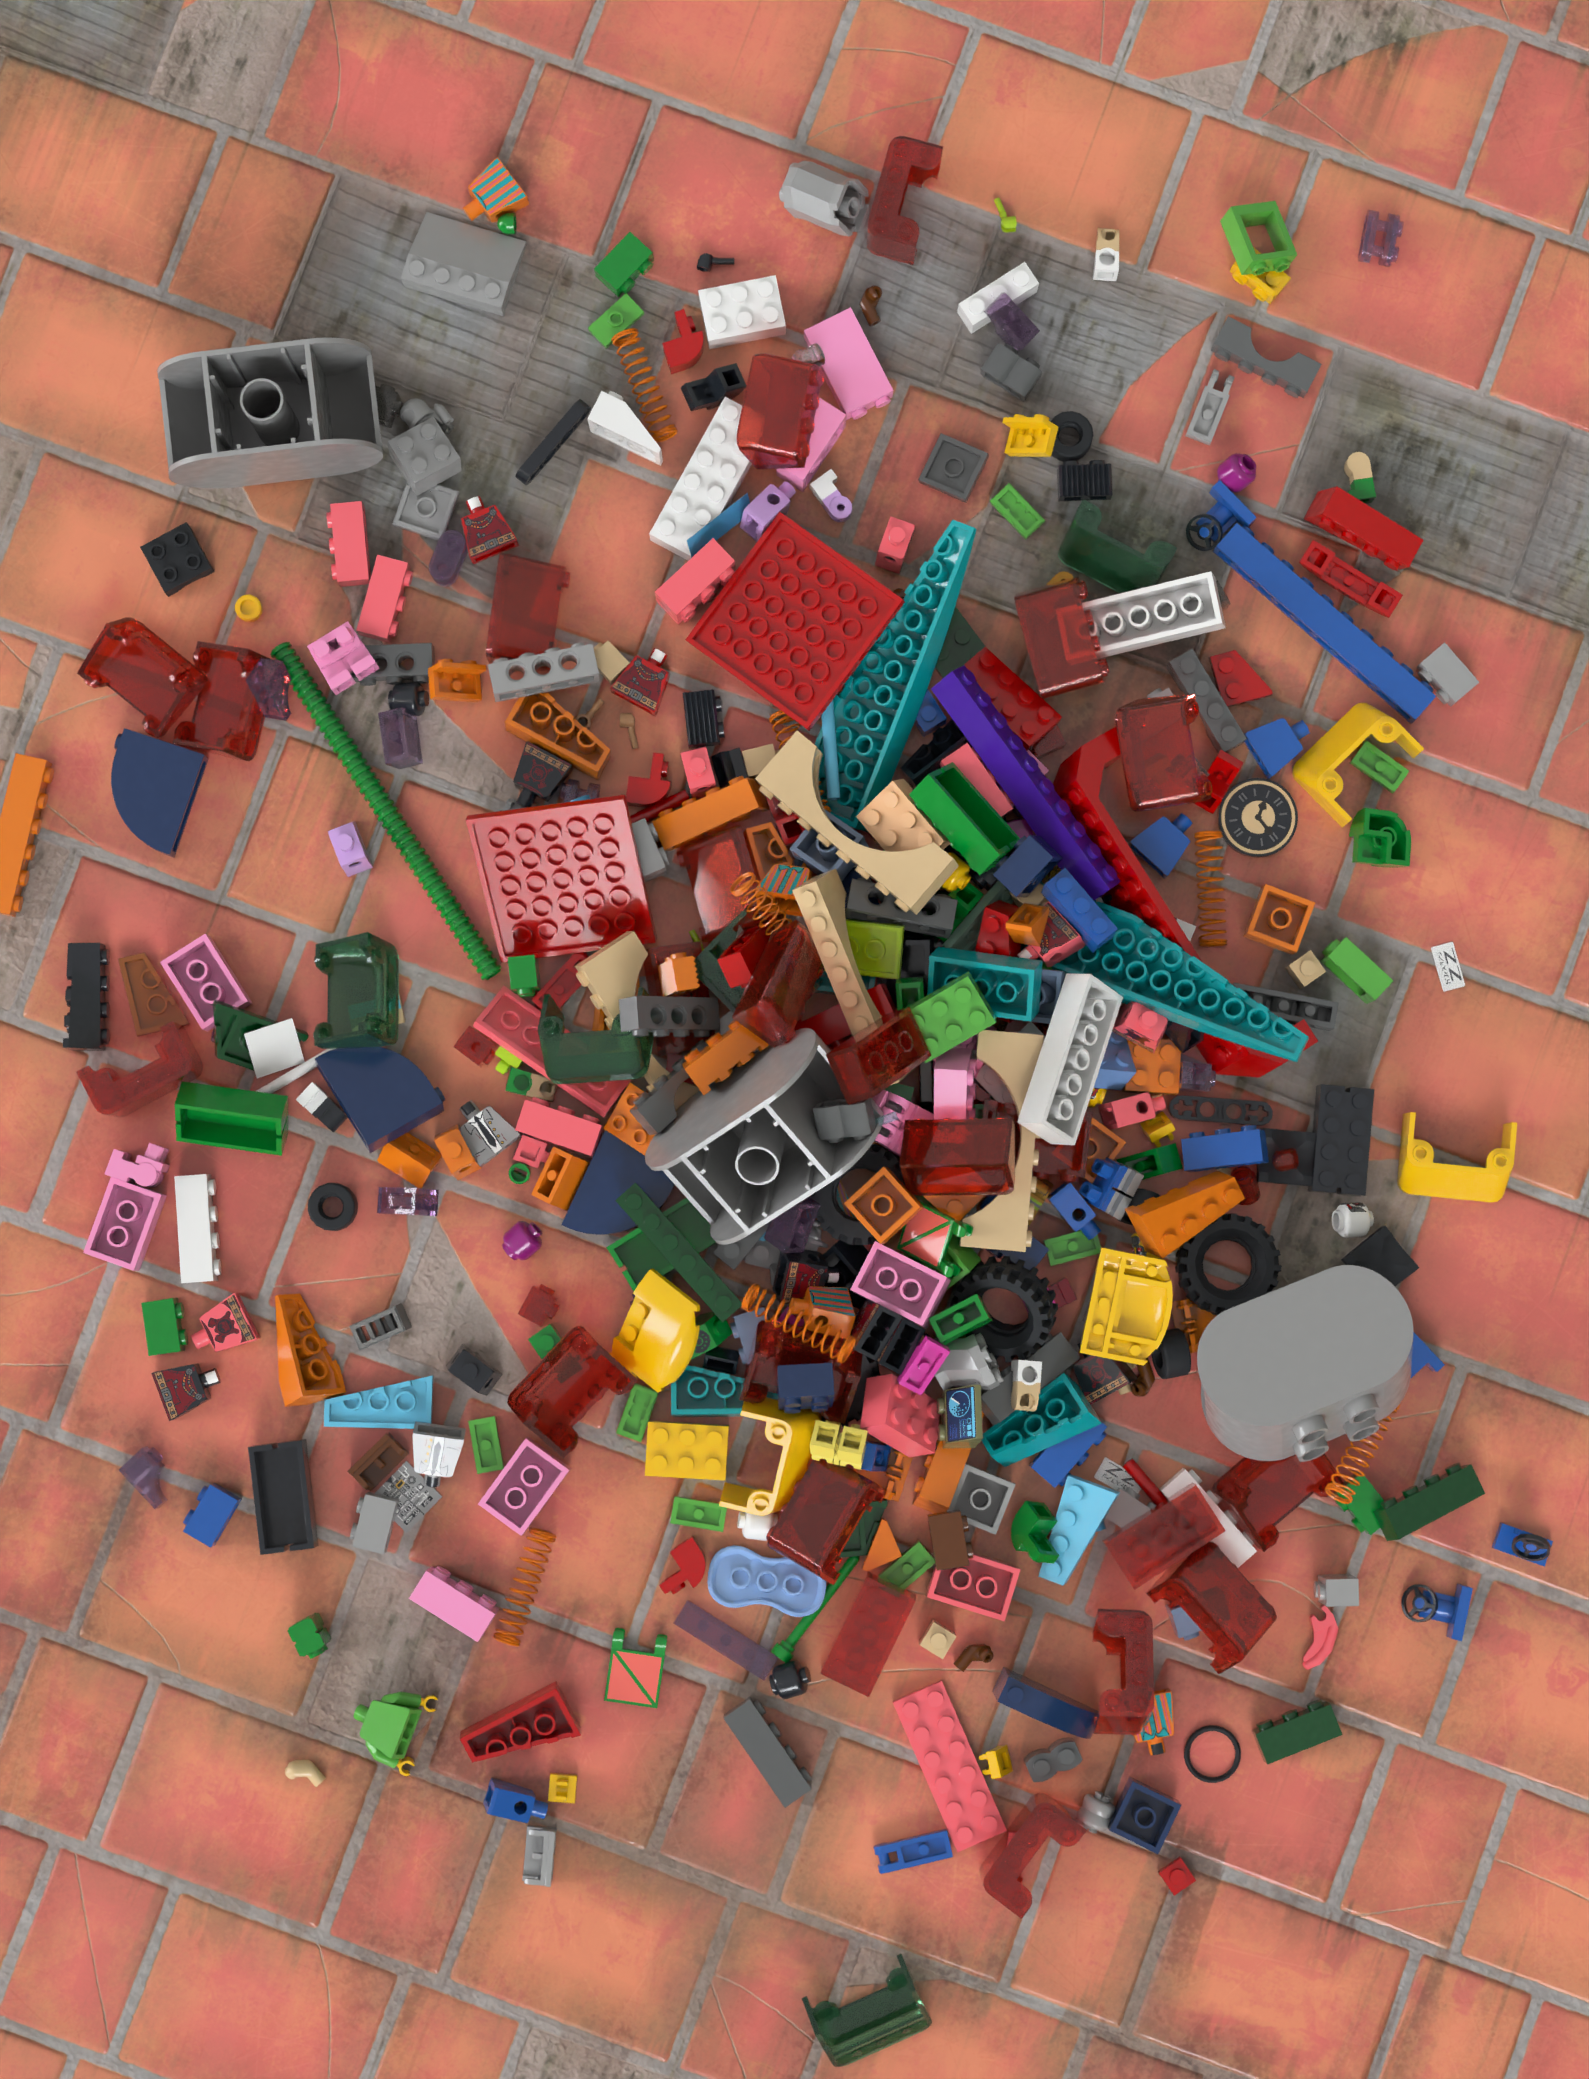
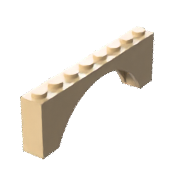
M796 731L755 778L761 785L758 790L771 800L774 796L780 801L778 807L789 816L792 812L799 817L797 822L808 832L811 829L815 830L818 833L816 838L827 848L833 845L838 850L835 854L848 864L851 860L856 864L855 871L866 880L869 877L877 882L874 886L885 896L889 893L896 898L894 903L904 912L910 909L917 915L959 865L954 858L934 842L913 850L891 852L868 848L843 835L831 823L820 797L819 768L823 754L816 745L799 731Z
M835 868L812 877L792 891L875 1090H879L900 1082L918 1065L908 1041L899 1037L885 1022L863 983L848 937L845 918L846 891Z
M627 931L575 966L578 971L576 976L582 986H587L591 991L592 996H590L592 1003L598 1010H603L607 1017L604 1019L606 1025L612 1032L616 1031L621 1039L618 1042L621 1049L626 1055H631L635 1062L632 1064L634 1070L640 1077L644 1076L649 1084L646 1088L650 1092L655 1088L652 1084L664 1074L668 1076L670 1073L653 1057L642 1037H633L632 1032H621L619 999L635 996L638 975L648 955L634 931ZM686 1082L680 1084L674 1098L675 1111L700 1091L698 1087Z
M983 1030L977 1034L975 1058L991 1068L1005 1084L1014 1101L1019 1118L1044 1042V1035ZM1019 1124L1020 1144L1018 1156L1010 1178L1000 1193L988 1205L961 1220L972 1225L973 1232L971 1236L965 1235L960 1237L959 1246L1026 1252V1247H1031L1032 1231L1027 1230L1028 1220H1033L1034 1204L1030 1203V1193L1036 1192L1037 1177L1032 1176L1033 1165L1038 1166L1039 1150L1034 1149L1035 1138L1040 1139V1137Z

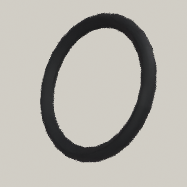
M1209 1725L1201 1727L1189 1737L1184 1748V1759L1189 1771L1196 1778L1208 1783H1217L1226 1780L1236 1771L1241 1759V1750L1236 1737L1230 1731L1220 1726ZM1217 1731L1223 1733L1234 1745V1763L1221 1776H1204L1197 1772L1191 1763V1744L1194 1739L1204 1732Z

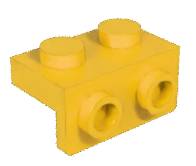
M1015 414L1014 417H1003L1002 423L1010 427L1004 453L1011 457H1051L1058 426L1050 422L1049 417L1041 414H1035L1034 417Z

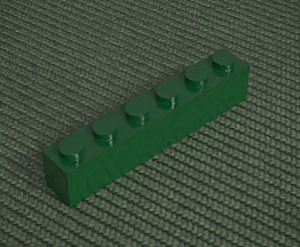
M636 1182L615 1200L722 1323L741 1307L742 1302Z

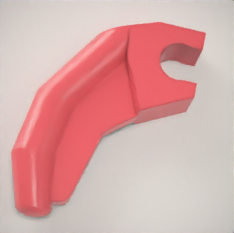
M1325 1605L1320 1607L1325 1613L1322 1620H1317L1313 1614L1309 1616L1313 1630V1643L1303 1656L1304 1662L1302 1665L1306 1670L1322 1664L1332 1652L1339 1629L1335 1617Z

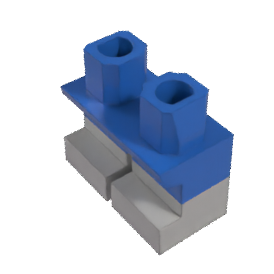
M1108 1157L1105 1160L1097 1158L1091 1167L1092 1172L1097 1174L1094 1182H1084L1079 1193L1085 1197V1201L1121 1221L1125 1208L1129 1206L1132 1199L1112 1187L1133 1197L1144 1175Z

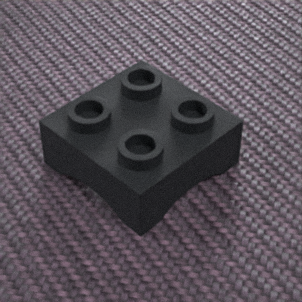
M187 522L140 547L168 597L190 583L215 572Z
M1261 1128L1266 1133L1269 1163L1257 1164L1256 1182L1312 1186L1316 1133Z
M1381 1226L1341 1259L1345 1265L1361 1266L1375 1271L1394 1286H1397L1419 1269L1418 1265L1400 1246L1386 1226Z

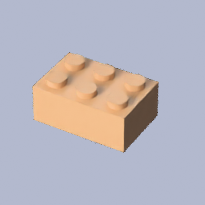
M904 779L892 781L856 816L885 851L913 850L933 842L944 850L950 844L945 835L933 826L931 819L916 807L914 800L909 796L913 789Z

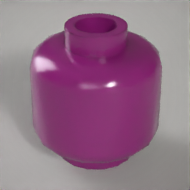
M1235 453L1219 465L1217 469L1218 481L1221 480L1231 492L1238 493L1256 478V464L1254 460L1246 454Z
M519 1221L504 1234L502 1247L513 1260H527L541 1248L542 1240L540 1236L542 1232L533 1222L529 1224L525 1221Z

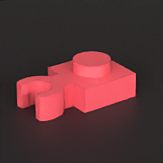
M522 1133L512 1158L538 1168L540 1162L546 1163L551 1150H545L547 1142Z

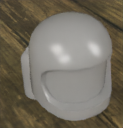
M413 398L406 401L401 407L400 418L407 424L409 429L431 417L435 418L445 433L451 432L454 428L452 425L453 417L441 404H435L433 410H431L423 400Z

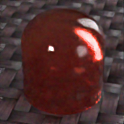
M1288 1148L1276 1151L1272 1156L1274 1168L1280 1172L1297 1169L1299 1159L1296 1150Z

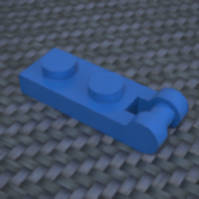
M947 1829L873 1846L875 1855H878L880 1864H878L880 1874L953 1857ZM896 1851L898 1860L890 1861L889 1853Z

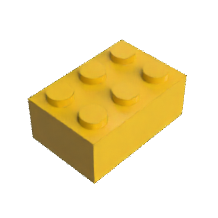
M649 1420L645 1476L726 1480L729 1425Z

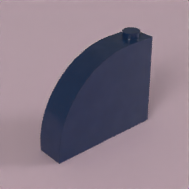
M124 728L123 733L118 734L114 748L117 750L112 765L111 786L115 805L124 823L141 841L158 852L175 858L209 758L204 754Z
M351 1045L328 1051L315 1058L319 1072L369 1153L374 1152L388 1142L395 1140L444 1112L443 1102L445 1098L439 1087L433 1088L424 1073L414 1063L392 1050L372 1045Z
M605 1130L562 1222V1226L578 1232L595 1235H609L630 1230L637 1225L615 1200L636 1182L660 1209L669 1198L675 1184L662 1170L654 1171L650 1169L645 1162V1155Z
M1003 1667L992 1691L997 1702L1054 1728L1085 1739H1091L1102 1714L1100 1711Z

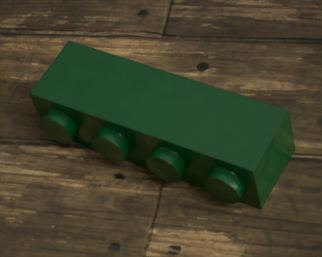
M1460 1463L1453 1464L1445 1468L1446 1473L1439 1477L1438 1474L1424 1479L1425 1484L1418 1488L1417 1485L1403 1490L1402 1497L1398 1499L1391 1497L1380 1503L1382 1507L1373 1511L1386 1540H1399L1484 1495L1485 1492L1472 1465L1461 1466Z

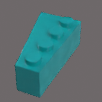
M688 1365L682 1375L674 1383H671L672 1417H741L740 1414L746 1392L778 1400L777 1386Z
M1063 1373L1040 1390L1038 1406L1035 1412L1015 1410L1003 1421L983 1433L981 1441L990 1456L1002 1466L1007 1467L1102 1424L1078 1384Z

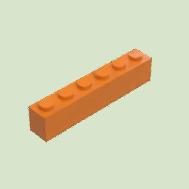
M17 753L15 754L0 816V914L16 917V913L22 909L23 897L21 892L23 886H26L29 880L27 867L29 860L32 861L35 855L36 846L33 845L35 834L38 835L41 830L42 820L39 817L41 809H45L47 805L48 794L45 793L47 784L52 782L54 768H51L52 763L49 761Z

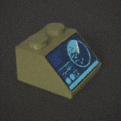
M981 1385L944 1390L941 1398H937V1413L942 1414V1424L938 1425V1440L943 1441V1448H976L983 1439Z

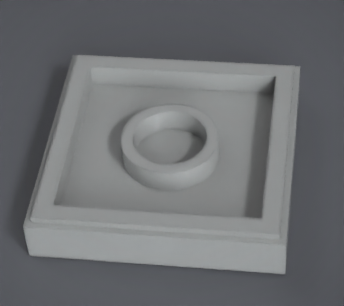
M407 482L392 524L395 527L443 542L460 492L437 484L416 496Z

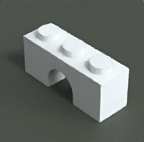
M1023 262L960 302L957 313L972 334L993 321L994 316L1008 305L1014 304L1016 306L1037 293L1039 282L1027 264Z

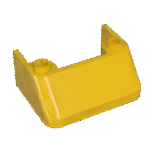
M1358 703L1353 706L1292 768L1294 780L1342 828L1352 818L1334 800L1343 790V780L1334 769L1370 734L1381 743H1391L1395 740L1412 758H1415L1424 750L1394 718L1367 703Z
M1416 1112L1403 1114L1397 1184L1402 1192L1410 1195L1479 1202H1496L1503 1197L1514 1165L1517 1133L1516 1122L1503 1124L1501 1148L1492 1150L1486 1158V1168L1433 1163L1434 1151L1432 1146L1424 1140L1414 1139Z
M746 1392L740 1415L766 1421V1438L771 1443L783 1446L773 1491L765 1489L756 1490L725 1482L719 1506L764 1516L798 1506L802 1503L813 1462L810 1442L816 1420L822 1421V1417L819 1412H812V1409H801L799 1413L787 1414L784 1410L778 1409V1400Z

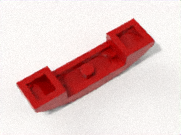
M1313 540L1299 563L1341 594L1389 618L1403 595L1381 581L1379 583L1334 556L1336 553Z

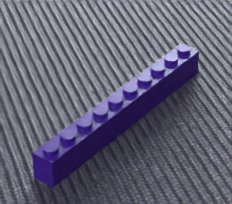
M963 665L950 672L933 686L931 690L1034 833L1037 836H1041L1063 857L1057 864L1060 869L1066 868L1093 901L1119 884L1121 881L1117 877L1115 869L1101 855L1100 848L1088 837L1084 826L1075 819L1070 812L1068 804L1054 790L1053 783L1041 772L1037 761L1028 754L1023 747L1021 739L1008 726L1006 718L997 711L991 702L990 696L976 682L974 674Z

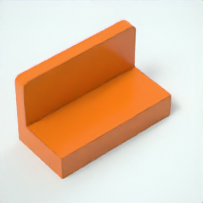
M407 1132L384 1145L377 1161L417 1188L422 1189L430 1173L441 1161L442 1155Z

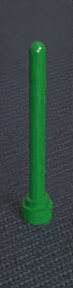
M859 1556L849 1557L826 1586L824 1600L819 1609L813 1614L804 1616L785 1641L782 1640L780 1644L778 1642L771 1650L774 1655L785 1663L790 1662L794 1656L792 1654L795 1651L794 1646L858 1564Z

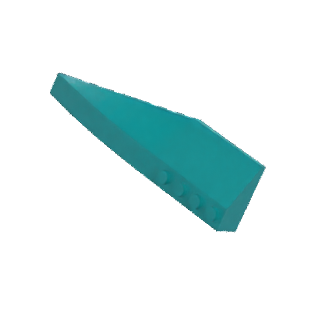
M953 519L933 548L934 553L928 562L925 561L919 569L921 572L914 583H910L904 593L906 595L903 598L905 603L860 662L853 675L846 681L841 693L833 699L840 786L839 800H827L822 727L814 744L823 754L819 768V781H821L819 790L824 791L820 796L821 800L828 801L823 806L830 807L832 815L848 826L868 832L856 816L892 780L929 686L956 606L977 529Z
M1042 881L1040 884L1044 886L1047 882ZM1096 900L1094 902L1118 928L1114 937L1094 953L1085 944L1082 949L1052 966L1053 970L1064 971L1065 974L1093 975L1123 997L1121 1003L1138 1002L1166 1017L1169 1021L1291 1061L1298 1062L1309 1039L1306 1034L1283 1018L1276 1016L1266 1006L1256 1002L1246 992L1236 988L1226 978L1196 957L1189 955L1179 945L1169 941L1159 931L1149 927L1136 915ZM1021 944V951L1028 945Z

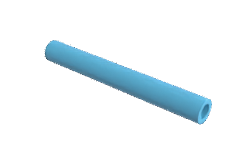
M832 700L821 715L827 800H839L840 786L834 702Z

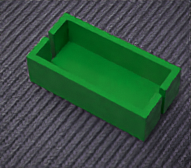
M953 762L929 773L909 794L914 800L916 807L931 819L933 826L945 835L952 848L959 851L967 860L968 866L979 875L994 868L1004 856L1007 855L1009 857L1016 850L1014 845L1020 840L1018 835Z
M182 1081L175 1101L176 1141L282 1156L289 1133L287 1116L288 1096Z
M687 1198L663 1212L698 1253L717 1243L711 1237V1225ZM639 1227L606 1247L618 1267L626 1266L628 1269L622 1273L633 1291H635L650 1269L654 1268L662 1276L675 1269Z

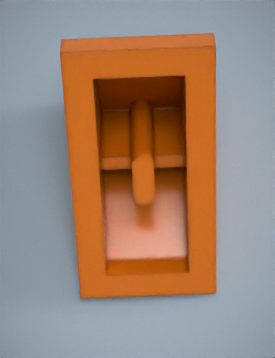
M1023 903L1006 922V929L1015 943L1040 947L1049 915V907Z
M882 1517L862 1565V1570L867 1572L902 1557L888 1522Z

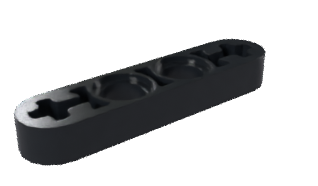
M579 399L519 468L515 477L524 485L531 483L587 417L591 407Z
M1181 1095L1173 1098L1168 1105L1170 1115L1178 1120L1261 1126L1269 1123L1273 1116L1271 1106L1262 1101ZM1179 1100H1182L1185 1106H1193L1192 1100L1197 1101L1194 1109L1196 1117H1192V1111L1188 1110L1183 1111L1182 1115H1178V1110H1175L1173 1106L1178 1104ZM1209 1102L1214 1106L1215 1111L1211 1117H1204L1200 1113L1202 1103ZM1230 1104H1236L1240 1107L1241 1114L1239 1118L1230 1119L1227 1116L1226 1110ZM1245 1104L1250 1105L1249 1111H1256L1261 1106L1262 1110L1267 1112V1116L1262 1117L1261 1121H1258L1257 1116L1248 1115L1249 1121H1245Z

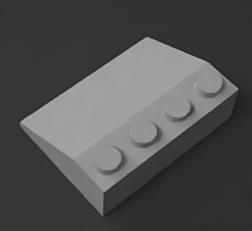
M426 212L408 253L401 280L406 288L504 316L527 242Z

